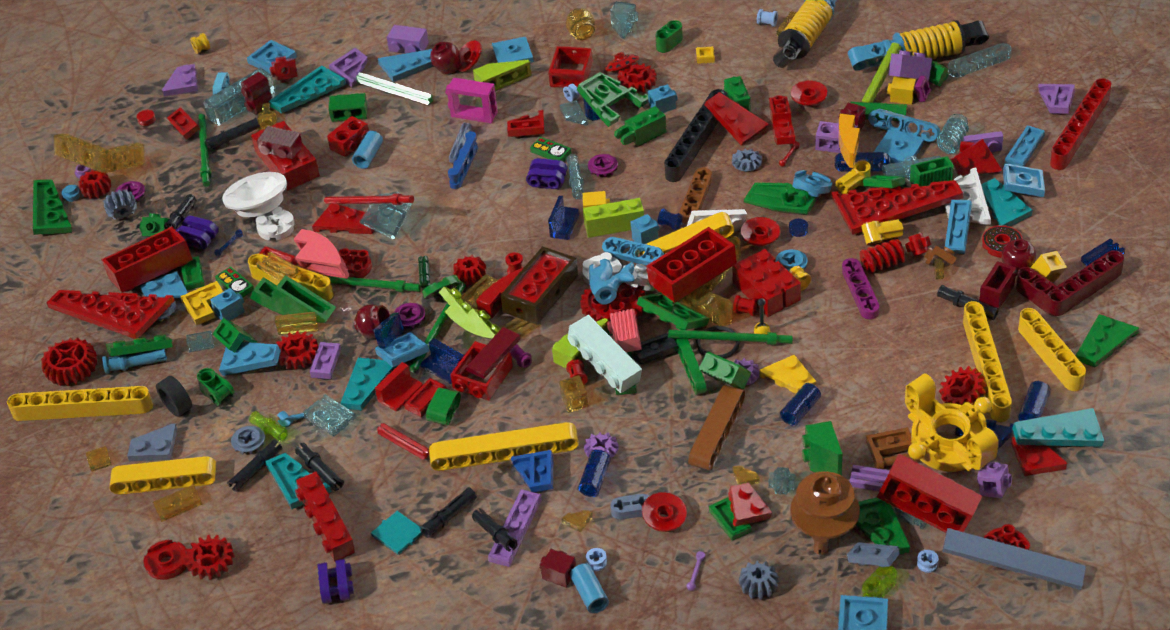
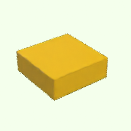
M713 46L696 48L697 64L715 63Z

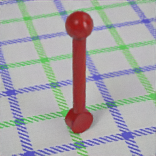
M795 141L796 144H792V148L784 159L779 161L781 167L786 166L788 158L795 149L800 147L799 142Z

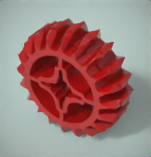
M70 337L67 341L62 339L60 343L55 342V346L48 347V351L44 352V357L41 358L42 371L48 381L50 380L53 384L58 383L60 386L63 384L69 386L71 383L77 385L78 381H84L85 377H91V372H94L95 367L98 365L97 353L91 343H88L85 339L80 340L79 337L75 340Z

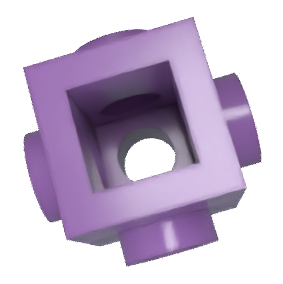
M990 462L982 470H979L977 482L980 495L996 498L1003 497L1007 487H1010L1012 483V475L1009 474L1008 464Z

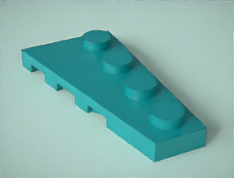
M321 65L269 100V104L273 109L284 113L346 85V80Z
M1094 408L1014 422L1012 427L1017 445L1102 447L1105 441Z

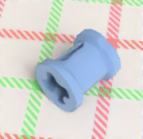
M759 9L757 24L761 25V23L770 24L772 27L776 26L778 12H766L763 9Z

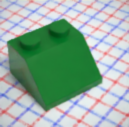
M827 421L805 425V435H802V443L805 448L802 449L804 463L808 462L810 471L814 473L826 471L842 476L843 453L832 422Z

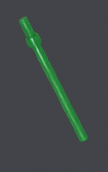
M199 114L200 177L202 178L203 186L209 187L211 168L209 167L208 145L206 142V117L204 114Z
M327 276L331 283L394 289L396 292H420L421 289L420 284L406 283L403 280H396L394 282Z
M461 281L455 289L462 294L466 284ZM448 303L424 341L429 349L448 318V315L445 313L450 306ZM427 353L414 358L409 367L411 372L415 373Z
M668 330V338L766 342L767 345H776V343L792 344L793 342L792 335H777L774 332L752 334Z

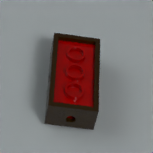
M542 246L501 294L503 313L538 325L578 277L577 258Z

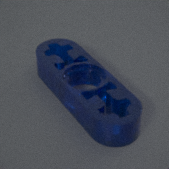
M857 152L855 162L866 160L871 165V172L886 171L891 166L890 156L885 152ZM841 153L835 156V168L838 171L849 172L853 169L849 168L846 162L841 163V161H845Z

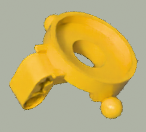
M925 373L906 385L905 404L911 412L908 414V418L913 421L911 445L908 448V454L912 459H920L927 466L940 471L957 472L967 470L969 472L973 468L980 470L997 457L998 438L991 429L986 427V418L983 415L992 408L991 401L988 398H977L974 405L965 402L963 405L952 403L940 404L935 399V382ZM951 424L961 428L964 434L957 439H947L938 435L936 430L942 425Z

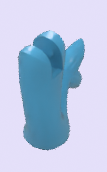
M607 259L600 260L601 265L598 267L594 264L589 266L590 288L595 299L600 304L606 305L616 298L618 288L622 283L635 280L632 274L634 271L633 262L627 264L621 269L620 273L612 276V265Z

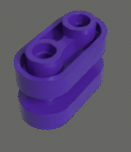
M536 158L531 161L526 182L535 188L560 189L563 186L568 167L560 160Z
M187 216L182 222V226H179L176 231L186 240L188 246L206 249L211 243V239L215 238L218 234L219 228L210 220Z
M345 559L336 560V567L330 569L327 562L318 564L322 603H332V595L338 594L341 601L350 600V595L354 594L353 582L348 580V577L352 576L351 564L346 563ZM337 577L338 585L331 586L330 578Z

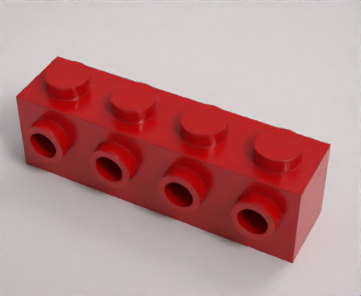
M317 471L297 479L298 489L295 490L299 502L303 501L305 504V513L308 519L312 518L314 522L313 528L317 536L321 535L325 552L331 554L334 562L354 554L353 539Z

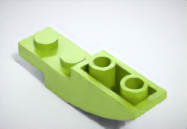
M443 287L439 291L441 296L450 305L445 313L465 330L490 340L501 330L496 324L491 323L489 320L490 316L484 310H476L467 302H464L461 299V293L455 288Z

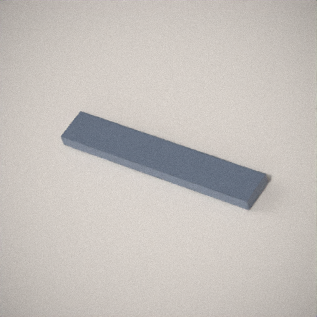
M950 528L946 531L942 552L1079 590L1083 586L1086 568L1084 565Z

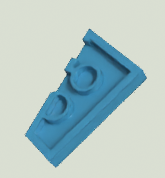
M432 49L378 58V63L389 78L395 82L433 67L430 59Z
M242 342L235 353L225 348L219 371L222 376L277 365L281 349L277 344Z

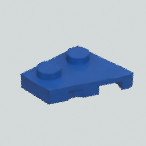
M551 450L511 457L514 467L531 492L553 489V453Z

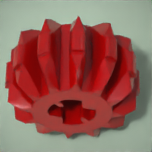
M92 169L91 172H85V175L80 176L79 188L84 197H89L90 199L94 197L99 198V196H105V193L110 192L111 179L106 171H101L100 169L94 171Z
M472 254L470 257H466L464 255L463 259L458 258L457 263H454L453 274L457 275L460 281L466 284V287L469 285L476 286V283H482L483 279L486 278V264L481 260L480 256L474 257Z

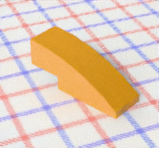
M840 114L838 129L839 147L849 168H853L859 146L860 128H855V115Z

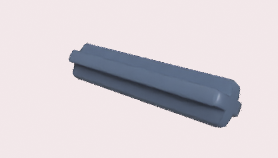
M464 122L448 157L450 163H454L458 159L460 148H463L466 142L465 134L472 130L470 123Z

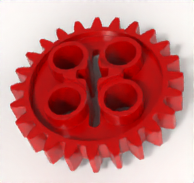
M625 282L622 283L618 288L616 298L606 305L600 304L595 299L591 288L590 290L585 289V294L581 295L582 314H585V316L589 314L595 322L604 318L610 322L611 313H618L627 309L631 310V308L634 309L637 320L638 315H643V307L637 305L638 298L645 296L642 286L636 288Z

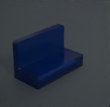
M560 195L548 220L550 238L569 240L579 217V209L564 207L563 196Z
M433 338L429 342L431 354L421 362V367L451 384L450 374L464 355Z

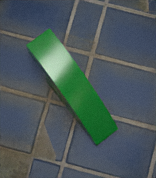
M286 275L278 285L263 277L254 288L250 297L251 300L274 312L308 322L326 323L336 309V306Z

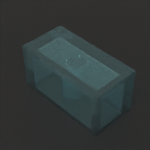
M211 330L186 335L189 353L215 348Z

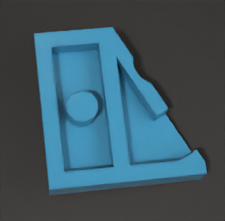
M177 271L140 285L144 297H148L149 294H156L157 297L173 295L174 298H180V296L188 293Z

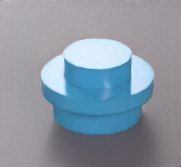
M68 185L62 190L63 198L69 202L76 201L80 197L81 190L77 185Z

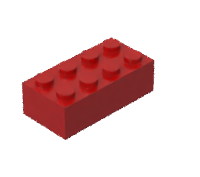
M285 121L272 125L273 128L291 131ZM265 129L251 135L255 152L270 171L285 176L287 180L285 189L287 191L320 176L317 160L304 144L294 159L281 158L277 155H265L259 152L257 139Z
M170 227L101 260L108 278L123 293L131 291L134 287L147 283L159 275H165L176 267H182L187 262L193 260L186 240L173 227Z
M707 227L646 265L649 284L675 303L737 263L735 245L710 227Z
M898 454L877 498L946 533L948 528L964 532L976 511L982 495L954 482L950 478L934 472L930 468L914 462L908 457Z

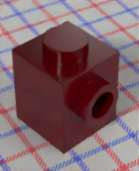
M848 102L845 108L840 110L839 116L840 114L855 115V126L860 128L861 131L865 125V107Z
M550 549L547 555L542 557L539 564L542 579L567 588L572 580L570 572L576 567V560L574 556L568 555L566 552Z

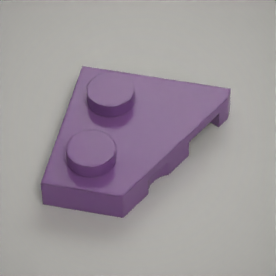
M354 48L329 64V70L345 78L346 83L350 87H354L357 82L356 75L362 73L367 64V56L357 48Z
M195 64L176 68L162 89L164 97L198 91Z
M1038 84L1039 93L1049 113L1069 114L1075 93V84Z

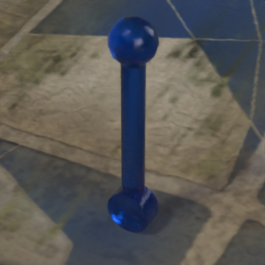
M236 230L235 235L220 249H216L214 251L215 256H221L222 251L237 237H242V230Z

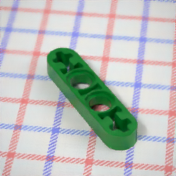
M673 338L678 345L677 352L695 395L706 393L705 379L699 370L698 362L688 339Z

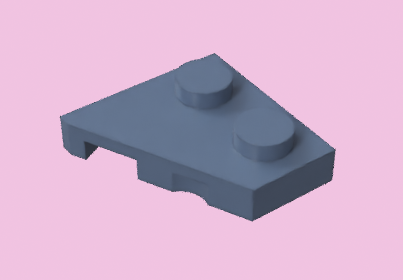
M176 423L132 439L127 455L129 461L171 460L177 434Z

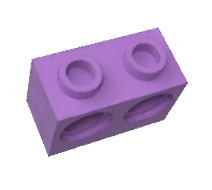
M820 121L816 133L815 150L841 153L838 140L839 123Z

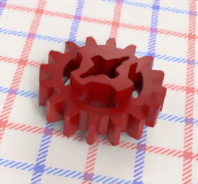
M638 63L630 65L628 68H623V71H619V75H617L621 86L626 88L633 87L637 89L636 93L638 94L641 91L646 93V89L651 90L657 81L655 69H651L650 65L645 67V63L642 65H638Z
M296 331L294 335L289 332L288 337L281 336L282 341L276 342L281 349L278 361L280 366L286 365V369L294 366L296 370L300 365L305 368V363L312 364V359L315 358L319 347L317 339H314L313 334L308 336L306 331L302 334Z
M967 366L965 370L959 367L958 372L952 370L951 376L946 375L945 379L947 381L940 383L942 389L939 390L944 403L963 405L965 402L974 405V401L980 398V394L986 393L984 387L987 384L984 381V376L977 368L972 370L970 366Z
M207 535L205 540L199 537L197 544L191 543L192 549H186L187 555L184 556L188 571H191L192 576L199 575L200 579L208 576L209 580H211L214 574L220 577V572L222 570L227 572V565H233L232 558H235L231 543H228L225 537L220 540L219 535H216L214 539Z

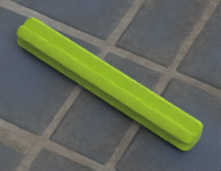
M891 43L862 102H874L889 73L891 54H899V50H901L899 43Z

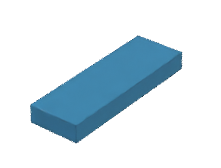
M1027 125L1005 158L1004 164L1025 167L1045 136V131Z
M951 200L945 246L954 251L955 254H965L972 208L971 200Z

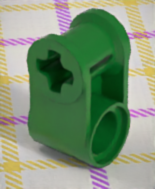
M204 368L197 373L200 391L216 406H219L221 401L227 396L235 394L232 385L213 369Z

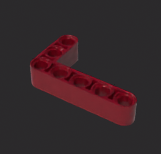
M1119 251L1107 252L1058 286L1034 269L1022 267L1017 272L1016 290L1049 315L1061 316L1122 274L1124 255Z

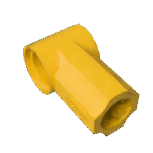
M863 160L855 162L851 171L836 180L835 186L839 192L845 194L849 193V190L863 186V179L870 177L871 174L870 163Z
M899 219L881 223L879 221H872L861 226L866 245H874L884 240L903 236V225Z

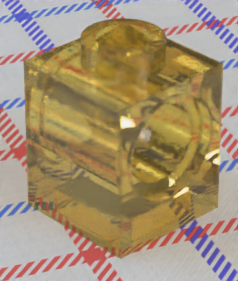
M580 376L559 381L561 397L568 413L588 407L587 392Z

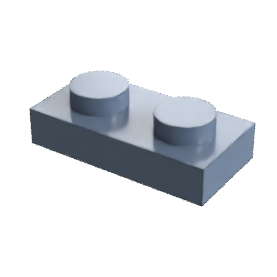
M857 542L848 552L847 558L849 563L889 567L900 553L898 546Z

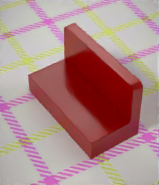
M402 362L375 387L377 400L388 408L398 411L423 384L411 377L409 365Z

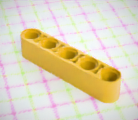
M719 212L651 241L646 245L659 247L666 254L707 227H710L724 238L730 237L735 230L729 215L726 212ZM641 251L639 253L640 256H642L645 253V251Z
M254 254L248 258L251 276L256 280L261 281L264 277L273 284L278 285L286 275L326 301H330L334 296L331 281L327 276L263 254Z
M1032 308L1021 310L1018 326L1021 335L1068 390L1080 391L1084 387L1086 368L1038 311Z
M204 456L116 466L111 470L109 489L114 494L123 495L211 485L215 481L216 461L212 457Z

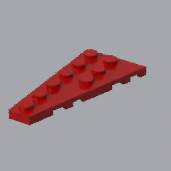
M58 290L46 303L50 309L136 339L140 338L175 300L173 295H166L163 298L157 297L156 294H149L148 297L138 296L137 293L109 292L108 295H101L97 291H92L91 294H82L81 291Z

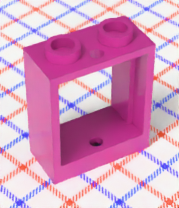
M453 77L450 84L446 86L448 109H450L451 117L492 124L498 113L494 84ZM458 94L480 97L483 108L460 104Z

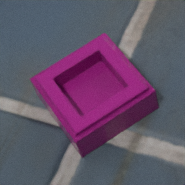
M919 76L914 88L919 102H925L931 89L927 77Z

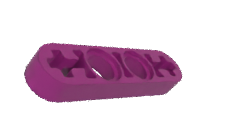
M854 258L845 259L842 263V274L860 314L865 319L877 318L879 315V303L860 262ZM858 279L861 280L862 283L856 284L852 281ZM861 293H866V294H868L869 296H868V297H860L859 294H861Z

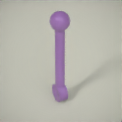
M702 551L696 554L697 562L691 581L687 584V589L693 591L696 587L695 580L701 561L705 560V553Z

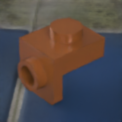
M935 246L934 249L930 247L924 256L927 259L925 263L928 265L934 255L951 265L954 264L957 258L953 256L955 252L946 246L943 249Z

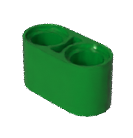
M672 20L655 33L656 50L658 52H669L682 42L683 29L680 21Z
M439 387L427 408V421L449 425L459 407L461 393Z

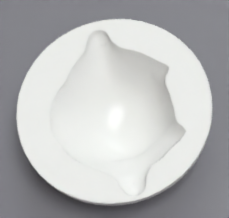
M277 172L253 174L231 185L223 194L222 200L228 209H233L239 216H260L272 211L281 204L283 200L282 192L287 186V180L284 175Z

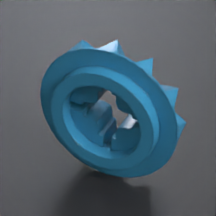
M789 249L780 252L776 256V262L779 261L788 271L794 266H800L803 269L807 267V257L801 251Z

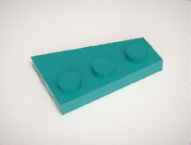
M996 178L981 184L986 204L990 207L994 220H997L999 226L1011 227L1032 216L1033 210L1011 191H1005L1004 185Z
M358 357L341 400L342 409L362 411L376 394L375 387L397 366L392 367L386 361L380 359Z
M286 453L265 461L268 470L291 510L303 505V501L299 502L295 490L298 489L296 480L311 473L306 471L300 463ZM323 483L327 492H332L331 487L327 483Z

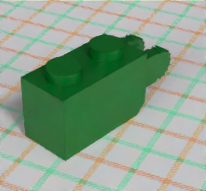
M654 106L625 120V125L616 129L614 137L621 139L620 141L623 145L634 142L640 146L667 133L666 115Z

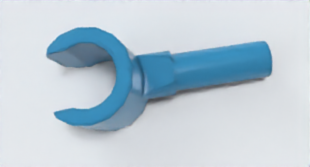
M285 411L277 414L280 418L278 422L285 428L289 427L295 420L309 417L308 412L290 416Z

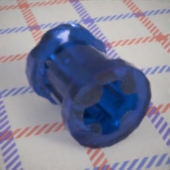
M663 208L658 215L657 223L661 226H670L673 230L677 231L682 224L683 216L679 213L673 214Z

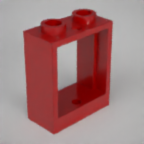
M557 46L548 72L550 87L564 88L568 87L571 83L578 87L580 83L587 80L593 64L592 48ZM562 63L584 64L583 70L560 69Z
M474 341L450 374L452 387L459 392H465L489 401L513 368L512 356L509 352L495 367L496 370L486 384L467 378L470 372L467 371L466 366L486 346V344Z

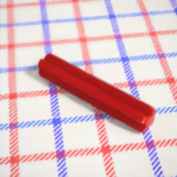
M381 423L378 426V434L422 460H426L429 456V448L385 423Z

